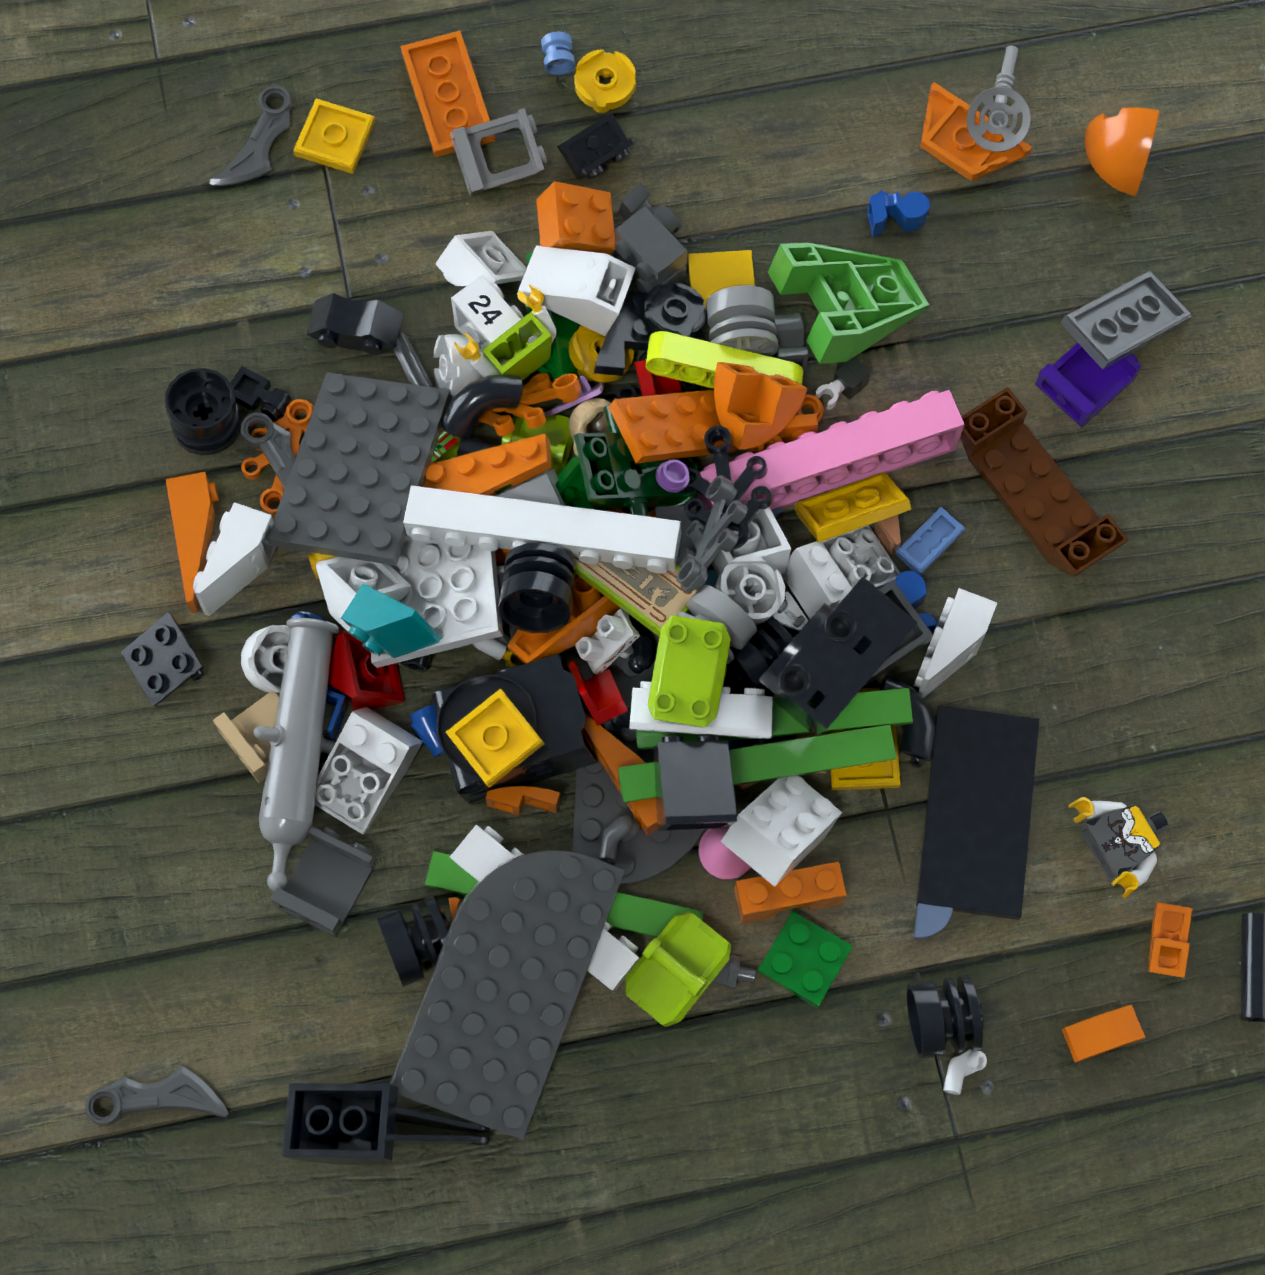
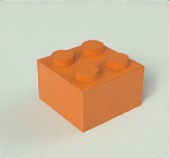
M554 181L536 199L540 246L611 255L616 250L614 246L615 233L611 192Z

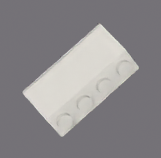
M641 681L640 688H633L630 730L760 739L771 738L772 697L765 696L764 689L744 688V695L730 694L731 687H723L717 717L704 728L653 719L648 708L651 682Z

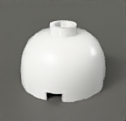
M439 335L435 343L434 358H440L439 368H434L436 387L450 390L452 399L469 383L483 378L470 363L471 359L463 358L454 346V342L461 348L467 346L469 340L465 335Z
M747 555L735 558L722 570L715 584V589L721 591L737 603L750 616L755 625H758L771 618L782 605L785 599V584L777 569L774 571L766 564L768 561L761 557Z
M271 625L254 632L246 640L241 652V666L245 677L254 687L264 692L280 693L291 632L287 625Z

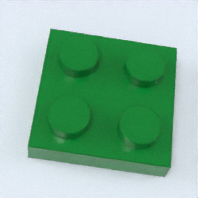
M792 911L758 968L757 973L818 1008L853 946Z

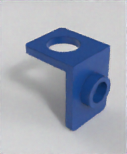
M328 685L326 703L336 707L327 732L330 739L336 740L348 708V702L345 695L339 694L337 689Z

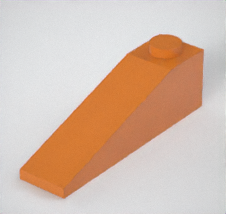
M206 472L166 479L185 598L191 613L198 612L200 603L194 593L193 583L198 572H203L207 564L206 555L210 546L215 519L213 502L219 501L216 483L209 482Z
M585 713L587 722L581 732L621 795L617 768L644 764L646 762L601 725L597 726L595 721ZM656 798L626 803L646 836L658 830Z

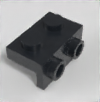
M609 113L557 146L577 179L584 175L591 179L605 170L602 164L612 158L613 162L616 163L630 154L628 147L634 144L635 141L632 137L627 139L612 113Z

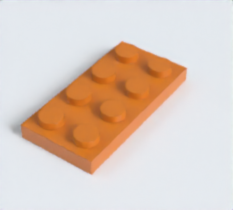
M461 31L401 46V53L435 158L455 153L450 137L452 130L461 127L466 129L490 121ZM495 135L481 139L480 146L495 142Z
M714 390L615 399L608 406L635 463L711 455L706 448L704 435L711 427L721 426L715 406ZM717 441L714 444V447H720L724 445L725 442ZM732 444L728 452H734L737 448Z

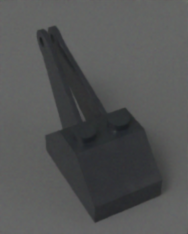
M289 1083L282 1156L294 1160L339 1165H375L392 1161L393 1145H489L488 1138L476 1136L394 1135L395 1121L476 1133H487L490 1131V1128L480 1124L397 1108L398 1087L392 1084Z

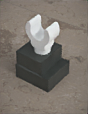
M852 358L847 362H838L833 382L821 385L816 390L815 397L819 399L823 394L830 395L832 399L829 400L827 409L831 410L837 404L841 393L851 400L858 392L863 390L868 385L871 372L856 358Z

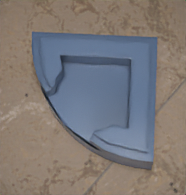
M918 903L913 940L928 939L939 933L948 923L953 908Z

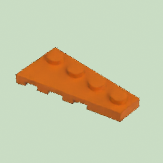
M541 434L432 463L427 468L423 487L495 496L500 488L508 484L514 487L552 468L550 440L546 434Z

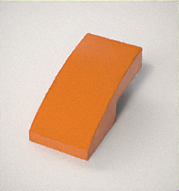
M513 786L488 791L486 802L488 807L520 816L524 804L557 814L561 796L560 792L549 789Z
M1155 902L1148 972L1185 978L1190 945L1187 941L1193 908Z
M1132 1004L1062 1029L1075 1063L1102 1055L1110 1050L1138 1042L1145 1038Z

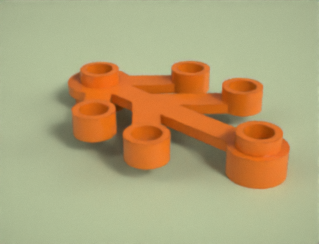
M539 373L522 386L521 400L516 409L495 408L489 410L479 418L476 426L486 423L494 426L498 436L510 434L515 429L511 416L495 414L504 411L524 418L529 428H538L546 422L543 409L540 407L532 408L527 405L556 398L561 399L563 403L576 401L580 397L582 389L578 377L572 373L565 374L551 383L547 373Z
M296 399L289 403L284 417L274 422V424L286 431L289 430L288 432L291 433L290 446L295 458L300 448L303 432L305 434L314 409V405L311 402L303 399ZM299 413L307 415L305 419H295ZM257 428L252 431L251 436L254 438L261 435L264 436L267 428ZM264 453L255 458L245 459L242 462L241 469L247 479L255 480L261 476L262 469L269 466L270 463ZM250 465H256L258 467L257 470L254 472L246 471L247 467ZM275 475L272 488L265 490L260 497V505L263 512L272 515V517H275L277 509H271L269 505L274 501L280 502L284 492V488L277 475Z

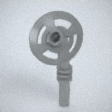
M1008 46L1006 48L1001 73L996 77L995 87L981 92L972 101L967 113V127L971 137L979 146L990 151H1005L1015 147L1024 139L1030 127L1031 115L1028 104L1018 92L1013 90L1015 83L1013 73L1018 54V48L1015 46ZM1008 97L1015 100L1011 106L1007 105ZM983 103L984 107L979 116L980 124L975 125L976 110ZM990 109L989 121L984 122L985 113ZM1022 112V124L1015 135L1012 131L1017 125V113ZM1008 115H1013L1012 123L1008 128L1006 126L1008 123ZM987 130L993 134H1003L1004 141L992 142L982 137V135Z

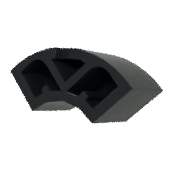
M332 293L315 300L306 335L317 339L318 344L326 348L338 346L361 350L372 355H379L383 350L396 347L403 313L380 300L357 301Z

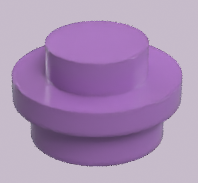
M679 460L665 461L656 471V480L668 492H681L689 483V471L687 466Z

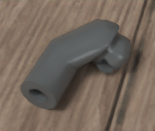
M623 815L608 825L603 831L599 859L606 862H616L619 841L626 836H636L640 829L639 822L636 819H632L629 815Z

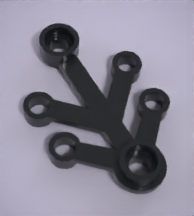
M723 426L711 427L704 435L706 448L709 453L714 455L717 476L722 475L731 481L727 454L732 447L730 432ZM717 441L725 442V444L720 447H714V444ZM753 456L747 461L746 469L734 482L737 494L733 501L739 500L755 479H761L767 474L768 468L764 458ZM756 464L763 466L759 471L751 470ZM688 468L689 477H696V480L693 483H688L685 490L689 492L697 491L706 497L707 489L711 483L700 477L697 470ZM758 486L754 488L751 492V500L745 505L748 507V511L744 519L738 524L731 521L727 526L731 531L739 532L738 541L733 549L740 548L747 542L750 534L748 524L760 509H766L771 505L772 495L767 487ZM760 494L767 495L764 501L756 500V497ZM690 499L684 505L685 514L690 521L698 520L707 524L711 511L705 508L700 499ZM698 506L701 508L698 513L692 514L689 512L692 507ZM724 506L722 511L723 515L725 514L728 506Z

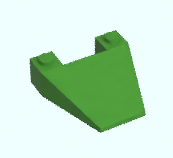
M813 243L780 244L768 270V274L780 295L808 293L819 314L806 341L819 364L849 361L927 310L929 306L903 260Z

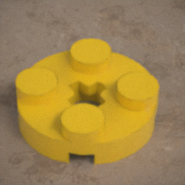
M595 50L586 54L580 59L574 75L576 94L582 102L593 107L599 113H606L610 109L621 107L630 100L636 91V74L633 63L628 57L617 51H614V54L604 53V50ZM603 75L605 78L611 76L612 79L609 84L599 83V76Z
M581 325L569 341V355L572 363L578 369V375L580 377L584 376L587 381L595 380L603 383L621 379L633 361L634 351L625 349V370L623 376L594 373V366L599 355L596 352V347H600L601 350L606 336Z

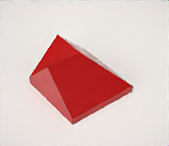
M342 632L338 634L331 653L328 683L350 697L352 710L355 711L364 707L372 710L404 702L405 699L397 664L375 667L371 663V652L362 646L363 642L354 638L349 633Z

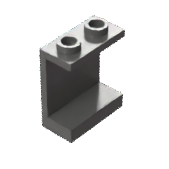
M311 826L308 832L311 841L289 878L286 888L283 890L277 888L271 901L276 908L336 938L376 864L374 858L370 856L372 851L356 842H353L352 846L340 841L341 836L335 831L323 827L320 831Z

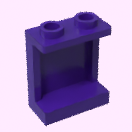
M1077 343L1055 364H1047L1040 371L1035 385L1082 428L1136 379L1141 365L1134 354H1130L1111 366L1102 369L1082 346Z

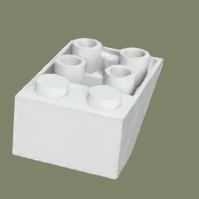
M536 246L518 292L521 291L529 297L531 294L529 284H531L544 294L541 306H545L547 309L606 336L620 313L635 267L604 253Z
M235 502L230 512L226 511L219 526L220 535L217 541H212L206 555L208 562L203 572H198L193 583L194 593L205 615L210 616L268 568L277 548L270 546L267 541L270 528L272 529L274 525L272 515Z
M867 525L819 543L816 541L796 548L789 556L786 573L781 575L809 619H811L824 603L834 610L865 573L868 575L866 579L876 588L880 589L892 580L895 581L900 572L871 527Z
M960 588L955 599L947 598L926 652V657H924L914 683L915 687L920 688L918 693L922 698L927 696L977 654L997 602Z
M368 707L352 711L318 775L315 805L362 835L365 834L408 771L423 741Z

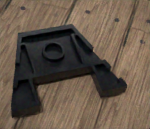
M627 291L620 313L606 335L594 366V373L623 376L625 370V349L648 351L649 337L652 333H655L649 328L643 317L642 308L648 293ZM703 331L694 337L695 339L707 341Z

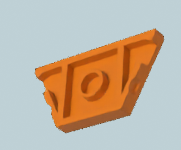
M932 83L920 148L970 181L1017 162L1031 154L1033 147L1023 140L1015 147L1005 151H990L979 146L971 137L967 127V113L970 105L937 83ZM978 110L975 113V125L980 124V112ZM984 116V122L989 121V118ZM987 130L982 135V137L992 142L1004 141L1003 134H993Z

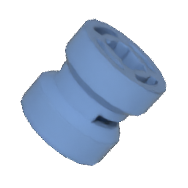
M552 32L545 35L541 40L542 52L546 55L544 58L545 71L551 75H564L573 71L575 60L574 55L570 52L573 48L571 36L565 32Z

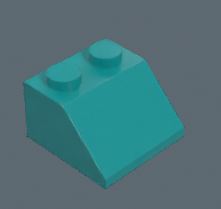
M362 584L341 617L350 627L348 633L363 642L362 646L376 656H380L383 652L392 658H397L438 644L442 638L416 610L365 584Z

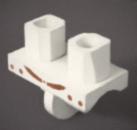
M621 608L613 616L605 614L598 621V631L592 637L583 636L575 644L581 659L588 662L592 672L595 674L603 672L619 656L628 658L633 653L631 644L640 637L638 631L629 620V614Z

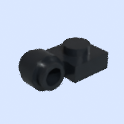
M241 366L230 382L234 389L236 402L254 411L258 404L261 403L262 408L260 411L274 421L284 416L291 398L286 392L275 388L273 392L269 391L271 384L268 379Z

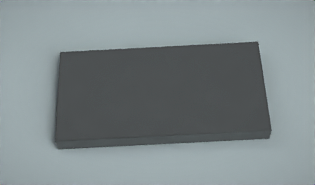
M1148 271L1064 316L1060 324L1102 369H1105L1188 323L1192 315L1154 274Z

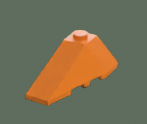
M575 574V583L572 590V610L568 623L562 628L548 633H531L518 629L507 644L508 649L525 664L558 654L575 646L583 636L592 637L598 631V621L605 614L613 616L620 607Z

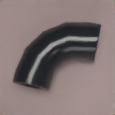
M489 375L469 383L453 397L444 414L441 427L451 435L471 437L479 418L487 411L495 408L516 409L522 396L521 377L514 375Z
M886 675L879 691L909 688L913 723L900 725L902 735L898 751L913 758L930 761L933 754L936 731L930 707L916 689L897 678Z

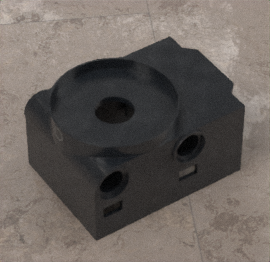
M866 573L834 610L824 603L759 679L769 689L773 701L814 736H818L828 729L918 623L866 579L868 576ZM809 700L815 704L813 708L807 704Z
M559 654L521 666L509 667L493 675L475 676L455 687L444 688L431 695L437 716V736L440 746L448 757L457 794L468 803L486 798L487 792L490 790L526 786L597 763L594 756L585 746L581 731L587 719L575 677L571 674V671ZM501 688L545 744L489 788L446 734V731Z

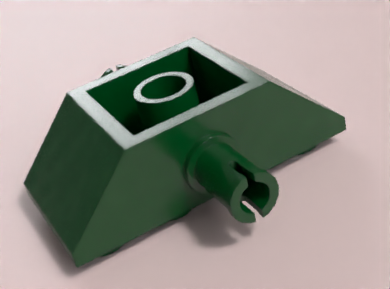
M609 405L603 408L609 433H577L574 435L587 498L595 510L627 509L628 514L649 517L647 508L697 495L696 491L689 492L685 489L677 493L668 492L658 484L656 471L663 462L669 460L635 463L608 408ZM688 457L674 459L683 462L687 468H690ZM693 476L689 477V483H693Z

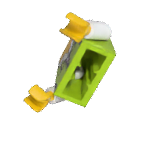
M529 284L531 289L530 296L527 297L526 294L519 291L518 299L530 307L532 311L482 349V352H479L478 344L468 333L464 334L469 340L467 346L461 348L454 342V346L460 355L465 359H471L470 363L483 378L489 375L520 376L523 381L550 359L551 344L557 333L556 327L546 307L541 306L544 294L531 284Z

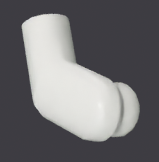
M969 1049L952 1057L948 1065L943 1091L960 1095L964 1077L984 1069L987 1064L986 1055L982 1051H971Z

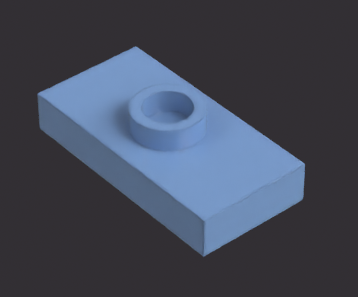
M940 507L896 551L895 555L921 576L964 533L966 528Z

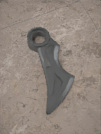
M269 86L261 92L259 104L262 115L237 156L209 181L211 186L240 184L259 178L272 171L269 163L270 147L280 134L290 129L292 103L286 89L280 86ZM274 97L284 100L283 106L279 109H270L267 103Z
M263 413L249 414L241 423L243 440L249 447L263 451L285 489L296 459L290 446L291 433L274 424ZM254 424H263L266 426L267 432L263 437L254 438L249 434L250 427Z
M181 1065L170 1076L156 1083H138L124 1076L108 1087L92 1092L85 1104L86 1114L90 1120L98 1126L105 1127L115 1124L123 1113L159 1109H186L223 1118L229 1116V1112L216 1093L202 1079ZM101 1098H110L114 1102V1110L109 1116L99 1117L95 1114V1104Z

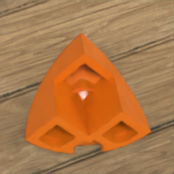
M1122 108L1118 116L1107 117L1102 113L1087 125L1085 130V149L1088 159L1097 174L1113 188L1136 197L1150 153L1160 110Z
M717 362L714 379V398L721 426L728 429L732 438V444L739 450L759 446L775 437L789 424L799 410L808 388L778 374L767 375L758 373L754 367Z

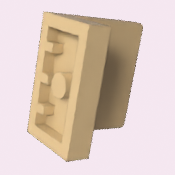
M271 692L231 721L224 712L213 720L219 733L258 783L266 778L271 743L270 741L256 738L254 730L260 725L271 728L275 725L279 696Z

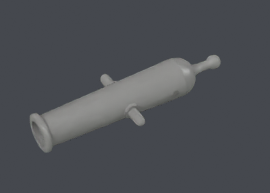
M292 618L287 620L286 623L291 632L275 725L273 728L260 725L254 730L256 738L270 741L271 743L259 813V826L263 837L272 843L274 849L272 873L267 879V885L272 891H276L277 888L282 890L286 888L287 877L285 870L288 854L292 846L302 843L309 835L308 832L313 825L320 753L330 754L336 743L324 739L322 735L333 635L339 633V627L334 623L318 619Z

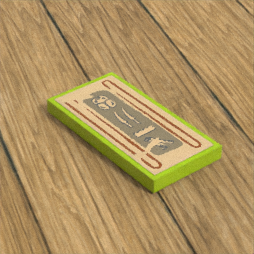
M572 557L578 576L659 637L662 626L671 615H677L680 611L690 613L686 603L697 590L687 593L681 589V584L676 580L680 567L677 565L675 572L667 571L666 573L659 574L650 572L644 567L633 566L630 569L615 567L612 563L599 561L598 564H586L579 561V558Z

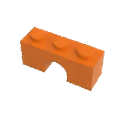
M839 862L791 870L775 887L764 877L760 876L736 881L734 889L741 924L775 918L777 913L792 908L808 907L809 911L842 905L846 898V890Z

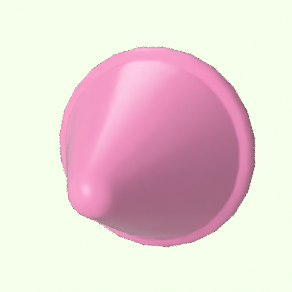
M729 828L708 829L703 834L699 843L698 854L703 867L711 875L720 879L738 878L751 868L721 842Z

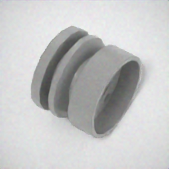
M752 285L733 286L719 290L708 297L706 309L707 323L711 328L709 332L710 342L769 357L777 353L779 348L778 339L776 338L777 328L773 323L775 319L774 297L770 291Z
M703 585L686 603L692 615L681 611L676 615L723 623L731 639L730 646L739 650L757 632L756 625L750 616L731 598L710 585ZM730 648L728 652L727 664H729L734 659L733 652Z

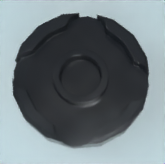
M670 282V285L662 286L660 284L648 292L642 311L644 320L652 331H665L694 338L703 330L707 318V309L703 304L704 299L694 289L681 283Z

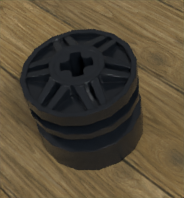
M207 368L190 369L179 374L169 384L165 393V408L173 435L181 447L190 453L201 456L214 455L227 449L237 439L241 429L240 415L234 389L226 377L218 371Z
M527 543L511 550L504 562L503 585L498 607L501 617L509 625L531 633H548L566 625L572 610V590L576 574L574 559L557 546L545 543Z
M773 616L759 624V626L756 625L757 632L750 639L751 642L748 641L741 650L730 646L729 648L733 652L734 659L729 664L726 663V669L730 675H743L749 681L752 689H764L765 696H770L769 689L759 679L793 640L789 632Z
M433 895L424 898L430 913L425 916L421 915L417 903L414 902L411 904L412 921L406 922L398 909L376 917L403 987L425 979L422 962L429 960L433 968H435L438 960L437 956L441 953L451 927L445 911L435 902Z
M968 975L959 976L957 978V986H955L951 978H945L942 995L940 996L932 981L907 985L906 998L909 1023L914 1046L920 1059L944 1055L946 1051V1038H950L953 1048L957 1053L965 1050V1040L971 1051L982 1048V1007L974 984Z

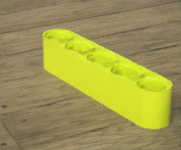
M665 331L652 333L649 337L646 368L649 372L659 376L714 388L717 362H725L754 367L758 373L767 375L778 374L801 385L803 382L804 370L799 364Z

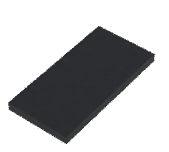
M938 705L936 709V731L931 757L916 906L920 903L953 908L952 911L1014 920L1021 919L1040 719Z

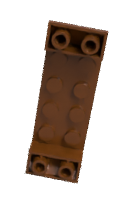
M1007 387L961 416L964 422L960 436L961 442L970 463L1047 562L1075 577L1127 543L1129 539L1109 514L1101 519L1098 518L1024 424L1027 410Z

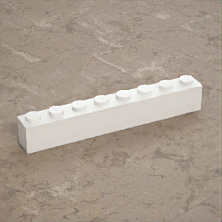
M412 485L403 521L407 536H411V538L420 542H429L431 539L444 541L452 546H463L464 544L478 545L479 548L487 551H496L498 548L513 550L515 547L527 543H545L557 546L566 551L571 557L579 558V561L586 564H598L599 561L612 563L615 567L630 569L633 566L644 567L650 572L659 574L666 573L667 571L675 572L681 539V522L677 520Z

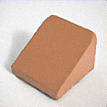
M898 515L876 522L874 528L875 535L892 556H895L901 544Z

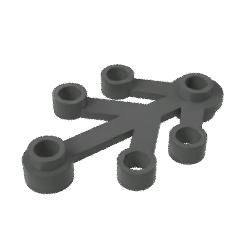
M722 475L717 476L711 482L706 492V497L714 502L707 524L704 525L700 521L694 520L685 533V536L693 542L697 553L686 547L677 557L676 565L681 568L676 580L681 584V589L687 593L703 587L708 578L707 568L721 550L729 552L734 548L738 541V535L728 529L727 526L731 521L735 524L740 523L748 511V507L740 501H733L737 494V489L734 488L733 482ZM724 506H728L725 514L720 519Z

